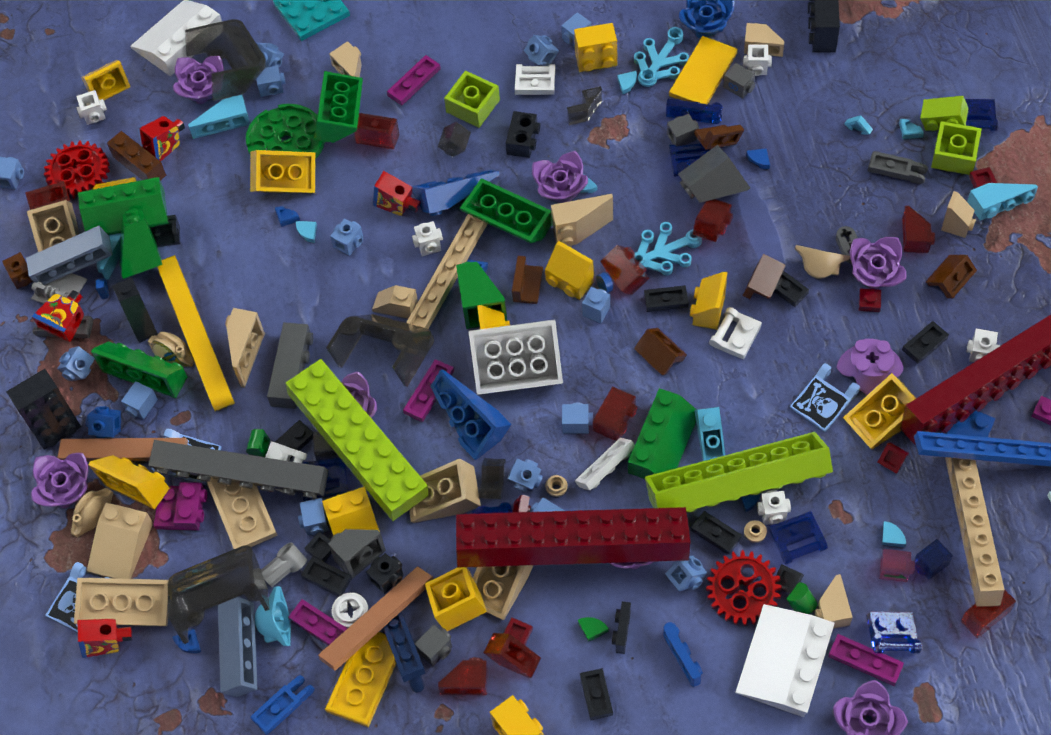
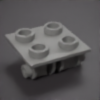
M71 273L46 285H43L40 281L34 282L32 284L34 295L31 299L44 304L54 294L67 298L72 290L80 293L87 279Z

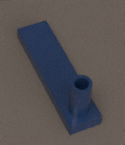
M401 611L383 629L403 682L408 681L411 690L417 693L425 688L421 675L426 673Z

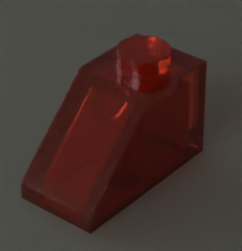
M65 181L25 192L30 210L64 200L70 201Z
M905 206L902 216L903 252L929 253L930 246L935 243V232H931V224L910 206Z
M493 633L483 652L498 665L528 678H532L541 660L540 656L511 634Z
M473 657L460 662L438 682L440 695H487V661Z

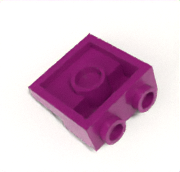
M180 482L179 486H169L170 489L156 508L154 528L199 531L200 523L204 521V510L202 508L203 502L207 501V490L204 489L202 483Z

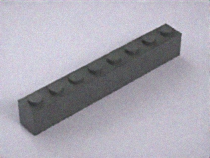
M154 440L148 466L155 469V472L163 475H168V472H174L176 476L182 478H189V475L197 476V480L210 482V478L217 479L218 483L224 485H231V482L239 483L240 487L252 489L253 485L261 486L260 490L274 492V489L282 490L283 494L295 496V492L304 493L303 497L316 499L317 496L324 497L329 473L325 467L159 440Z

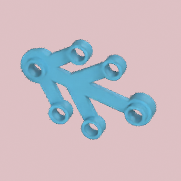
M672 27L668 30V41L659 55L655 49L654 39L646 38L643 41V48L648 51L652 62L650 68H648L645 62L646 55L644 52L639 51L634 54V62L639 65L641 71L638 74V82L642 86H653L657 80L667 77L673 80L678 78L680 69L677 66H672L668 70L658 71V69L677 63L685 66L688 61L689 55L685 52L667 58L673 47L680 44L683 40V30L681 28Z
M663 222L660 225V235L654 250L646 253L649 244L654 240V233L651 230H644L641 234L642 242L638 252L629 256L628 265L635 272H642L647 268L661 272L663 275H670L673 272V264L671 262L680 264L682 267H688L691 265L692 259L688 253L677 255L670 252L684 246L690 248L699 247L702 243V234L698 230L692 229L687 232L685 237L665 245L668 236L672 233V225L669 222ZM659 258L666 261L660 264L652 260Z

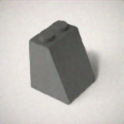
M718 145L678 174L682 179L679 183L691 199L696 197L700 203L750 189V186L731 159Z

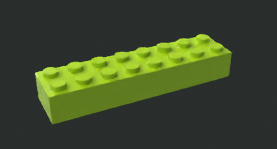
M322 359L285 383L287 394L360 483L365 486V489L392 521L428 496V485Z
M816 432L645 476L649 501L653 508L686 507V512H693L697 508L716 506L719 502L727 500L735 501L749 494L757 495L764 490L780 489L783 485L791 483H802L809 478H821L828 473H832L833 468L829 447Z

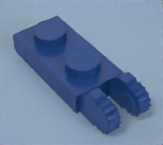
M668 622L663 626L664 639L690 685L695 687L701 684L702 669L698 662H693L689 656L691 651L687 643H682L679 639L680 630L678 627H676L675 623Z
M302 675L297 676L287 686L284 685L251 715V720L265 735L273 731L314 692L312 685H308L297 695L293 693L305 681Z

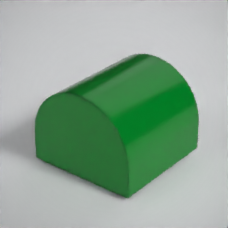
M264 429L251 430L246 449L247 454L266 457L270 438Z
M802 582L796 585L786 599L796 612L810 614L817 607V600L807 585Z

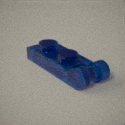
M668 98L666 117L676 118L689 114L692 120L718 124L722 120L721 113L723 107L718 102L709 105Z

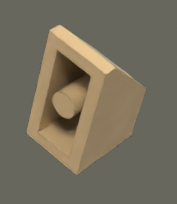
M747 23L744 54L748 52V45H768V55L783 57V39L766 24Z
M347 41L329 53L332 66L340 74L360 77L362 66L361 52L356 46L353 47Z
M953 191L941 231L965 238L968 230H973L976 219L972 217L975 210L958 192Z
M395 285L382 290L377 294L372 311L409 319L418 303L416 289Z
M841 574L834 577L819 600L818 607L815 610L816 617L835 623L833 629L850 626L853 618Z

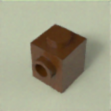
M21 252L2 261L16 289L34 282L29 277L27 262Z

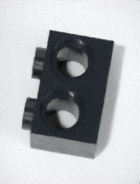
M513 111L505 143L507 155L530 158L532 150L535 151L537 139H535L536 134L539 135L541 126L537 122V114Z

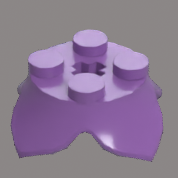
M210 56L203 63H199L189 57L177 58L175 75L178 82L173 85L174 92L182 97L196 101L198 104H204L207 100L214 97L221 90L223 84L224 66L220 56Z
M576 151L562 155L557 163H552L549 160L533 162L532 175L539 186L538 193L551 201L570 202L588 184L587 175H583L582 159Z
M884 237L875 243H871L865 238L853 240L850 248V259L853 266L852 273L860 283L871 289H880V287L898 285L906 280V270L899 264L902 257V246L899 238Z
M877 339L858 340L852 348L841 356L836 367L842 375L855 377L856 383L860 386V391L866 395L873 391L891 373L899 377L904 369L899 356L890 348V344L887 341Z
M359 371L348 374L341 383L372 418L377 411V402L370 396L367 380Z
M72 453L65 460H60L50 455L36 457L33 465V476L37 486L31 492L33 502L47 507L60 506L61 508H68L71 504L78 501L85 494L88 487V463L84 454Z
M877 680L862 684L856 690L853 697H843L833 707L836 722L847 735H900L908 723L904 712L899 707L890 704L886 688ZM866 716H871V720H874L875 722H871L870 724L865 722L863 719H865Z

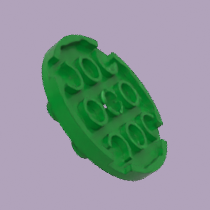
M280 104L278 108L270 111L264 110L254 118L248 127L246 145L249 154L255 150L315 152L316 159L322 152L325 144L324 141L314 139L317 114L311 109L298 104ZM286 135L291 137L288 140H284L283 142L281 140V138L285 137Z

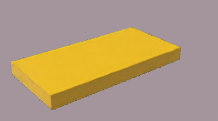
M702 36L670 89L669 96L705 110L736 57L738 49Z
M378 632L346 661L326 705L325 711L327 713L369 728L396 666L386 634Z

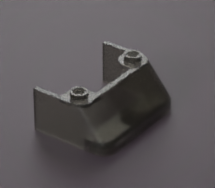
M231 19L185 30L187 57L206 53L208 57L220 56L221 59L226 58L232 68L211 74L213 101L244 94L266 67V59L240 20Z
M375 314L350 316L344 319L326 349L338 367L342 368L362 334L392 342L395 349L401 351L392 368L403 385L408 387L433 345L434 337L427 328Z
M248 545L238 547L173 574L167 583L168 619L184 644L188 643V628L195 627L202 622L205 616L204 610L245 594L249 601H260L265 611L270 610L266 582L255 553Z

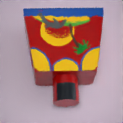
M162 116L139 128L142 147L159 161H162L179 146V132L185 129L184 123L180 119L172 122L167 117Z
M383 171L374 185L373 206L402 216L406 209L417 212L421 201L412 198V187Z
M74 290L70 292L67 298L54 294L33 314L32 318L38 328L71 342L84 317V312L78 304L83 297Z
M116 619L77 620L78 643L82 658L118 652L119 642L132 641L131 627L118 628Z

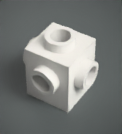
M748 45L747 55L743 56V67H747L748 70L755 73V76L767 75V69L772 64V55H768V45Z
M95 90L76 96L79 107H76L80 118L85 119L87 125L106 119L104 111L107 110L103 99L99 100Z
M434 221L422 223L414 227L415 235L412 236L415 248L419 247L422 256L441 251L440 241L443 240L440 228L436 229Z
M976 329L972 340H969L967 345V352L970 353L969 361L975 362L1000 346L996 344L998 332Z
M769 490L761 494V500L757 502L758 515L762 516L763 524L769 525L786 522L787 514L791 512L789 498L785 499L784 491Z

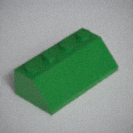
M324 71L314 135L315 140L334 143L357 131L363 78Z
M159 177L78 192L79 209L85 232L100 226L108 235L121 233L122 215L133 208H137V210L142 208L149 227L168 224L165 191Z
M482 178L460 207L461 211L529 243L542 240L552 226L551 210Z
M108 341L94 347L91 351L103 373L131 383L137 381L156 392L173 398H177L188 378L182 365L176 362H166L159 356L152 357L146 355L145 352L139 349H129L122 343L115 344Z
M659 388L629 458L628 473L645 479V476L678 468L696 424L695 410L697 409L682 396Z

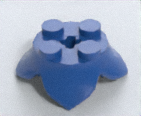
M686 0V9H682L679 12V19L695 33L696 37L712 36L722 32L727 26V21L733 14L735 3L734 0Z

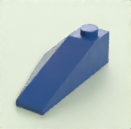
M486 170L465 175L466 179H463V177L448 178L447 183L431 181L411 186L412 193L417 200L421 201L420 208L422 212L435 216L442 214V210L449 209L470 195L481 178L490 182L500 174L497 170Z
M445 370L439 371L430 387L441 408L446 410L450 418L449 423L451 427H455L459 435L458 441L474 460H477L502 440L512 424L497 409Z

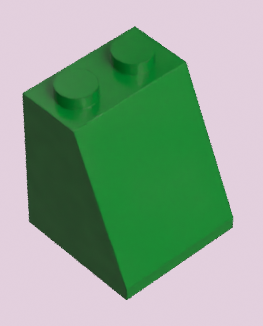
M137 208L130 209L125 212L126 214L122 215L119 263L123 279L163 265L159 249L142 208L138 210Z
M478 262L457 264L456 268L466 329L480 327L478 305L503 312L505 321H507L505 298Z

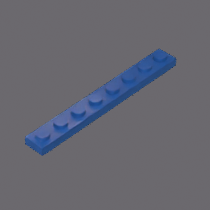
M917 431L914 435L919 455L1051 466V443Z

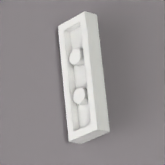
M619 438L575 480L576 484L586 490L596 488L606 475L615 470V466L630 456L635 444L632 440Z

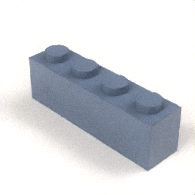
M97 226L27 257L28 274L34 282L40 281L43 285H46L113 254L110 237L100 226Z
M236 597L218 605L220 693L239 697L257 690L254 602Z

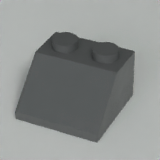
M345 529L342 533L335 534L328 543L334 561L345 573L350 574L352 579L386 551L381 533L378 530Z

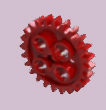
M79 140L77 145L72 141L69 147L63 144V150L56 148L58 153H51L52 160H46L48 166H44L46 171L44 176L52 191H56L58 195L63 193L65 198L71 194L73 199H75L78 192L91 190L96 184L103 183L102 179H108L106 173L110 172L108 168L110 164L102 148H97L95 143L91 146L89 141L83 145L81 140Z
M744 550L741 551L740 557H737L733 551L732 559L724 555L723 564L716 561L718 570L710 569L714 577H707V581L712 585L706 586V591L713 593L707 597L708 600H715L711 607L712 609L719 607L718 616L726 614V622L732 617L734 618V625H737L739 620H742L744 626H746L747 620H751L753 625H756V618L760 617L764 604L774 607L778 606L774 599H780L781 595L775 591L781 590L782 587L775 583L780 580V576H773L776 572V567L768 568L770 560L762 563L761 554L755 559L753 551L750 552L748 557L745 556ZM744 568H751L754 574L751 577H744L741 572ZM758 577H761V578H762L760 581H757V582H754L753 584H750V583H752L756 578H758ZM726 579L734 582V586L730 589L723 588L721 584ZM740 584L748 586V591L740 590ZM757 587H762L766 590V594L762 597H757L753 591ZM736 593L732 596V598L726 599L727 595ZM737 599H743L747 603L741 609L736 608L733 604Z

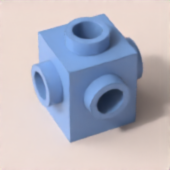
M533 35L523 50L529 56L528 59L531 62L542 66H549L559 52L552 44V40L546 35Z
M256 43L249 60L258 65V69L277 65L280 67L284 53L279 51L278 46L272 43Z
M345 218L340 224L336 225L330 236L333 247L349 256L356 248L361 246L364 239L361 226Z
M79 346L70 348L68 352L61 356L59 360L60 365L57 369L69 381L85 379L91 371L90 366L95 358Z
M516 459L506 481L515 484V489L526 493L527 490L531 491L534 487L538 488L543 476L540 475L541 469L537 467L538 464L529 459H526L525 462ZM523 473H527L529 479H525Z
M689 556L688 561H674L672 567L665 575L678 591L694 590L702 584V578L707 574V571L702 567L703 565L700 560L694 556Z

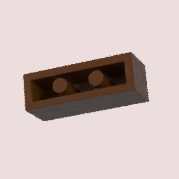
M120 131L107 142L112 157L141 180L159 177L161 181L167 176L161 161L124 132Z

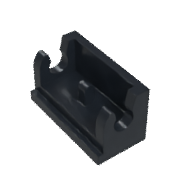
M168 215V224L150 227L157 247L180 244V225L176 215Z

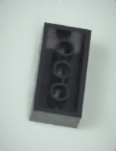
M809 0L807 14H810L811 17H808V29H810L808 43L812 44V52H836L840 30L839 0Z
M46 369L41 370L6 391L44 450L56 445L58 441L74 434L81 428V425Z

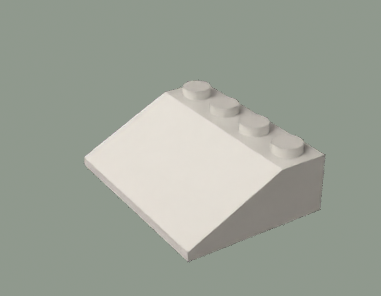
M183 0L131 45V49L171 76L175 73L177 58H192L222 32L224 26L220 14L209 6Z
M555 320L469 331L477 395L563 383Z
M764 604L735 693L804 717L811 703L835 623L810 614Z

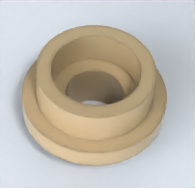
M554 475L546 481L545 487L549 495L560 497L566 493L568 485L565 478ZM554 485H559L560 488H559V489H553V486H554Z
M750 521L744 528V535L753 543L761 542L767 535V528L760 521ZM757 528L760 532L754 533L752 529Z

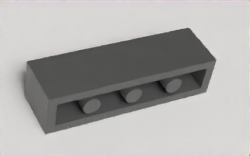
M283 322L267 394L271 407L296 409L297 405L287 394L285 383L302 372L305 364L309 363L310 353L308 349L309 345L313 344V333L310 332L308 324Z

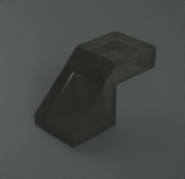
M601 86L582 90L583 104L567 107L569 125L589 121L602 102Z
M484 458L479 498H502L506 459Z

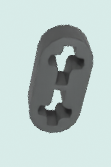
M843 226L837 230L836 243L842 255L850 256L851 244L858 237L855 231L848 226ZM845 234L846 237H849L848 242L845 237H842V235ZM851 259L846 261L847 263L852 264Z

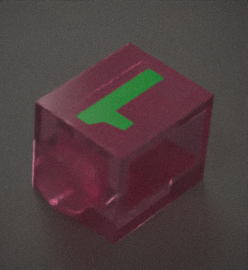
M883 549L880 560L879 579L907 582L910 574H914L915 561L911 560L912 552Z

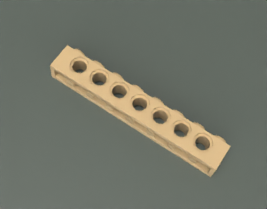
M945 457L976 607L1000 606L1004 594V586L976 460Z

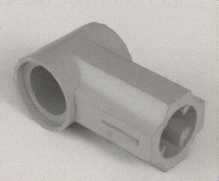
M290 542L284 545L278 551L277 557L262 568L259 573L273 587L290 572L293 573L301 569L307 559Z

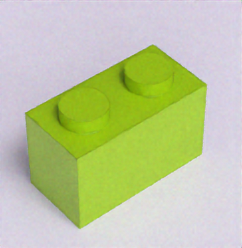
M964 96L924 99L920 119L925 131L939 130L941 121L966 125L968 106Z

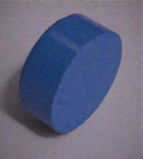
M602 272L596 275L599 289H603L607 293L613 291V282L607 273Z

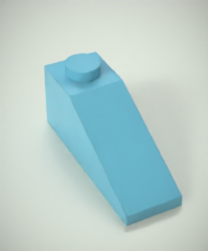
M238 95L223 99L189 123L193 139L250 125L243 96Z

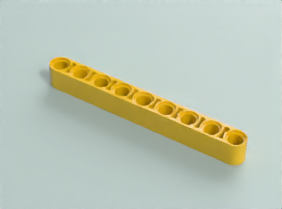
M173 255L163 259V265L157 266L213 409L218 411L233 405L235 402L177 258Z

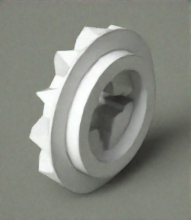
M345 593L339 596L332 606L334 620L344 627H350L368 611L366 600L357 593ZM348 603H350L353 609H357L353 611V618L348 613H344L348 611Z

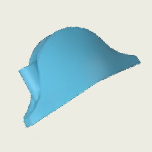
M279 586L273 588L269 598L256 610L255 626L264 635L266 643L278 640L283 646H290L291 623L288 618L289 611L282 589Z

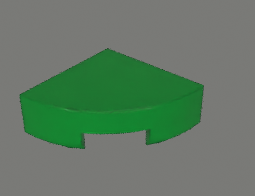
M585 617L577 620L588 642L609 632L606 624L599 619Z

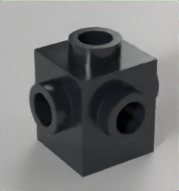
M384 553L381 557L374 559L366 574L369 581L386 594L392 587H395L402 581L404 576L402 571L403 565L395 556L390 557Z

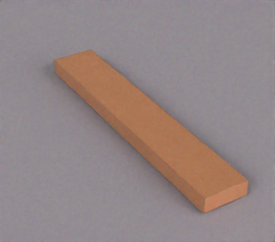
M186 438L61 439L57 458L65 460L69 454L83 453L87 461L112 455L120 459L125 457L130 461H149L154 440L188 445V440Z
M417 566L318 655L319 659L336 671L426 590L425 583L433 580V576Z

